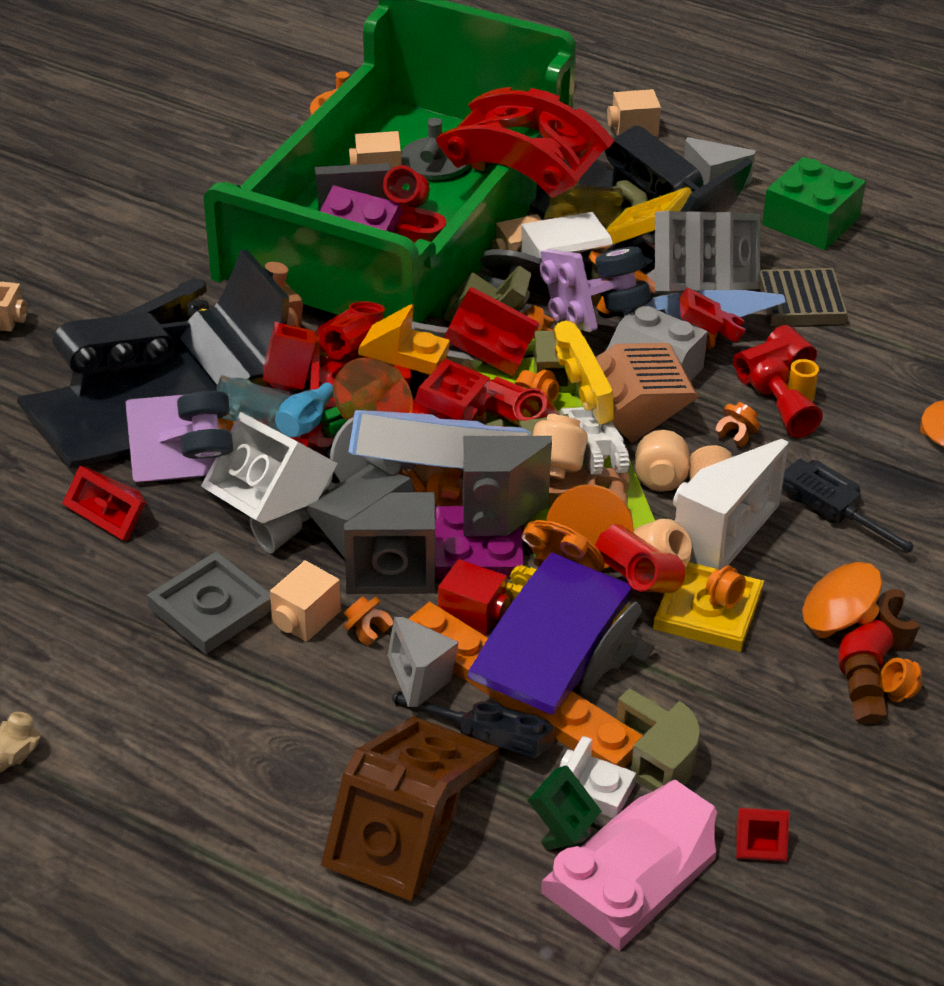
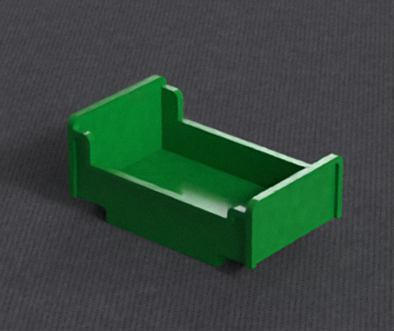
M379 0L378 7L367 17L364 23L363 64L241 186L229 182H218L205 192L203 201L211 280L219 283L224 279L229 281L240 250L247 249L263 268H265V264L268 262H279L287 266L286 283L301 297L305 305L339 315L349 309V305L362 301L374 302L384 306V318L413 304L412 322L422 323L428 315L442 319L451 294L472 272L478 275L483 269L481 256L483 252L492 250V240L496 239V223L521 218L529 212L530 204L536 197L537 183L525 174L497 163H491L485 171L473 169L471 163L469 168L458 176L443 180H427L430 185V196L427 202L419 207V209L439 213L446 219V226L432 242L418 239L413 243L405 236L318 211L315 167L350 165L349 149L356 148L355 134L398 131L402 152L404 147L411 142L428 137L427 121L429 119L439 118L442 120V133L455 129L472 112L468 104L474 98L486 92L506 87H512V90L529 91L531 88L546 91L560 96V102L573 108L576 42L568 32L446 0ZM525 127L506 128L529 138H544L539 130Z

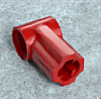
M363 301L350 304L348 316L330 324L327 329L320 332V346L325 349L328 357L342 360L358 351L372 325L384 319V306L374 302Z
M782 325L769 335L765 343L734 354L733 366L736 370L737 378L746 386L751 384V373L760 362L772 357L780 358L787 364L790 371L791 364L796 360L807 359L815 362L817 350L791 326Z
M498 376L489 380L486 393L491 394V398L485 411L516 426H520V421L545 418L548 414L560 415L550 399L540 389H526Z
M611 524L605 532L600 533L595 546L603 556L604 563L624 575L634 590L640 592L674 593L684 583L685 566L677 555L660 551L620 524Z

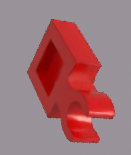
M688 287L680 296L679 306L683 321H687L713 335L720 332L723 336L734 342H738L746 331L745 328L741 327L744 320L735 314L721 310L720 303Z

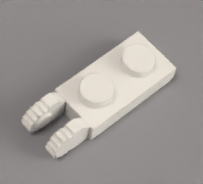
M584 407L560 409V415L568 414L569 417L581 421L580 427L588 434L584 457L586 468L590 471L591 475L602 473L604 459L608 455H610L612 468L615 472H628V451L623 444L624 439L612 422L599 425L592 410L585 411Z

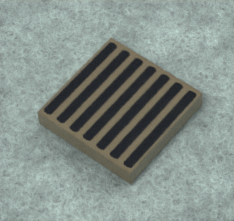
M833 268L760 270L761 292L782 294L786 301L785 303L766 308L770 326L846 324L847 310Z

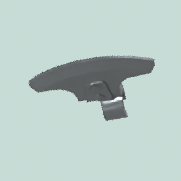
M634 602L616 620L597 646L584 672L579 690L581 693L592 692L602 675L611 669H619L631 655L642 661H647L656 644L641 639L643 634L632 629L642 611L637 602Z

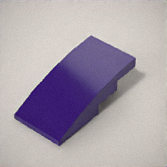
M551 553L513 600L469 669L467 678L553 715L583 678L594 651L612 626L615 617L628 603L633 588L628 583Z

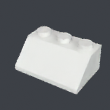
M240 412L230 431L233 438V451L230 454L216 457L201 487L253 519L265 523L318 501L322 492L330 485L332 473L338 463Z

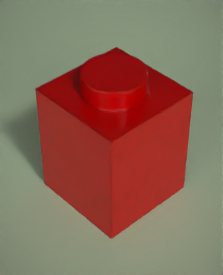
M274 322L263 366V381L269 382L272 387L280 390L290 391L293 388L303 390L315 347V331Z
M458 559L438 586V607L482 635L487 636L496 621L501 620L510 606V596L506 595L507 576Z

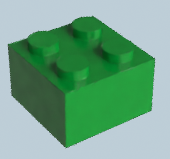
M802 157L766 189L762 225L826 250L860 218L866 181L854 177L849 172L839 171L823 165L818 160Z

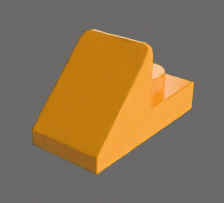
M411 304L373 324L359 346L358 354L430 375L447 357L450 340L434 336L428 332L413 330L414 305Z

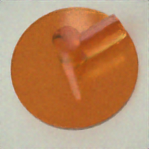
M374 358L354 359L343 366L335 378L333 385L334 400L346 421L354 417L355 410L412 413L413 398L406 380L401 375L399 369Z

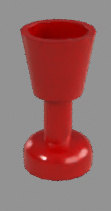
M395 166L384 177V192L390 200L396 203L419 208L427 202L430 196V185L427 179L408 166Z
M776 357L768 358L760 362L752 371L750 382L753 388L761 395H775L778 399L776 407L790 436L794 438L808 436L821 424L823 420L822 410L798 390H790L787 386L790 371L782 359Z

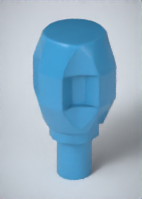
M324 383L317 390L304 391L286 399L281 404L275 417V422L280 432L288 437H297L312 431L319 425L327 402L336 395L334 386L330 383Z

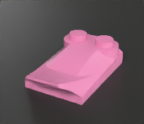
M672 780L662 787L636 799L582 846L567 848L560 852L554 860L553 871L542 880L541 893L620 951L715 860V821L717 810L712 804L680 782Z

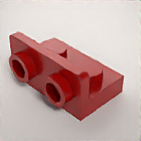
M470 287L443 338L449 339L452 345L514 376L535 335V331L538 330L539 323L489 295Z
M445 358L419 386L414 402L425 406L434 415L448 416L453 418L452 420L476 421L477 416L482 417L491 398V394L486 393L490 377Z

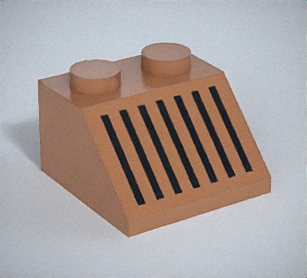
M669 343L615 344L596 357L613 390L614 419L612 423L632 444L699 398L678 356Z

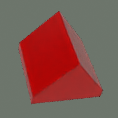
M739 807L735 823L736 858L787 862L790 811Z

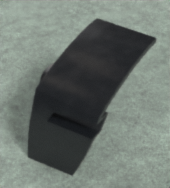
M634 125L614 137L615 141L605 150L607 159L614 166V171L609 170L595 160L574 187L554 198H551L537 184L536 197L530 204V210L546 220L593 212L606 230L626 208L631 207L628 200L624 204L618 205L616 200H612L610 196V189L617 186L618 181L628 180L647 194L648 201L686 187L690 188L692 193L680 212H727L740 195L753 162L747 158L704 185L701 173L693 164L643 127ZM655 230L615 243L606 252L625 247H638L642 250L643 268H646L655 262Z
M247 249L240 250L232 274L217 304L210 309L196 311L188 321L160 324L154 315L138 313L77 320L61 325L55 331L52 342L73 371L70 386L18 396L17 403L69 468L94 464L130 454L126 412L127 400L185 395L201 391H219L228 395L229 406L236 407L240 412H243L257 405L262 397L251 382L253 379L263 378V366L274 322L287 324L289 297Z

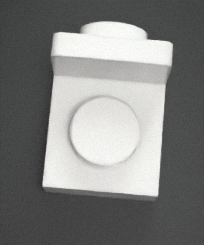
M582 736L574 751H566L560 767L567 765L602 810L600 814L614 818L621 812L635 786L636 772L592 757L593 739Z

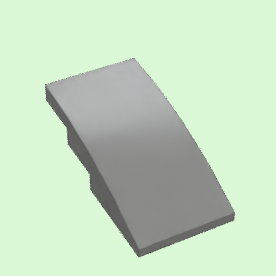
M655 211V291H684L687 287L694 291L760 289V214Z

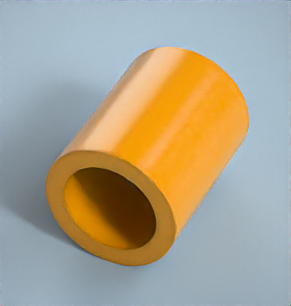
M807 359L794 361L791 364L788 382L790 390H798L813 402L819 374L818 365Z

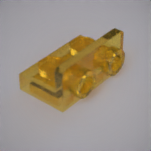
M576 184L554 198L550 197V205L543 220L593 212L606 230L622 213V190L619 188Z

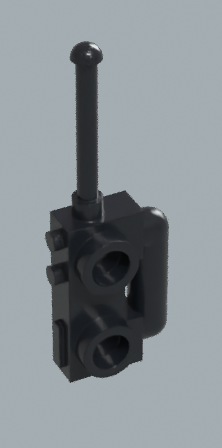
M800 458L785 469L782 489L786 491L787 496L791 500L808 504L818 510L821 517L828 522L839 523L845 517L849 520L854 519L902 548L903 552L909 553L913 550L914 545L911 541L907 542L858 512L856 508L859 507L861 494L860 486L856 482L818 460L806 462Z
M401 691L393 694L392 701L394 704L408 706ZM423 702L418 707H412L456 721V724L461 726V734L535 759L554 745L555 727L548 720L493 702H477L468 713L464 711L456 712L428 702Z

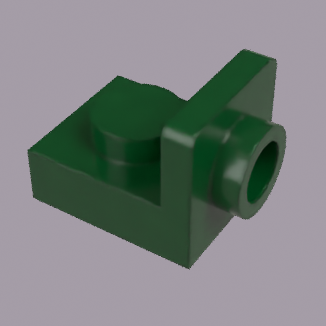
M567 765L555 768L527 800L550 829L541 840L546 850L564 846L571 848L580 845L591 834L590 825L602 812Z

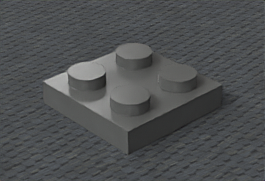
M217 551L147 594L148 608L205 655L271 612L270 592Z

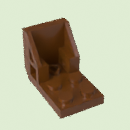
M414 716L355 750L343 772L321 866L406 900L413 901L419 896L450 831L461 789L495 766L500 747Z

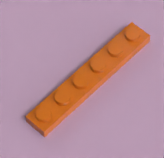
M430 601L408 618L459 642L453 668L454 674L505 707L548 720L555 727L554 738L574 751L582 736L593 739L592 757L625 768L632 761L633 745L643 735L573 691L556 712L551 715L468 679L469 669L488 638Z

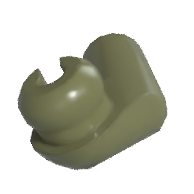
M628 180L618 181L617 186L610 189V196L612 200H616L618 205L624 204L626 200L630 202L631 207L648 201L647 194Z

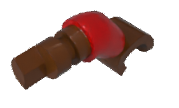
M891 589L883 592L877 601L880 610L876 618L870 623L864 624L846 634L839 646V669L846 675L848 680L847 686L849 697L852 701L855 721L861 724H875L887 716L884 689L880 677L883 657L890 649L904 650L911 647L921 626L914 620L903 622L897 619L906 597L905 593L900 589Z

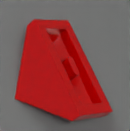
M79 466L62 504L121 540L128 541L146 502L139 490L91 469Z

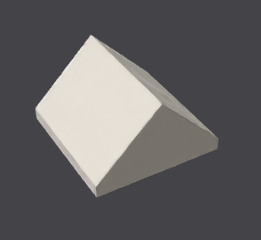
M593 212L521 224L522 253L540 259L541 251L547 249L580 254L584 266L590 265L589 255L591 251L595 250L605 253L613 245L611 236Z

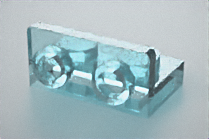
M225 375L220 376L216 391L224 392L228 395L230 412L227 416L223 417L224 419L236 421L240 412L278 432L280 430L275 422L277 412L281 404L294 395L285 390L272 389L251 383L244 378H232Z

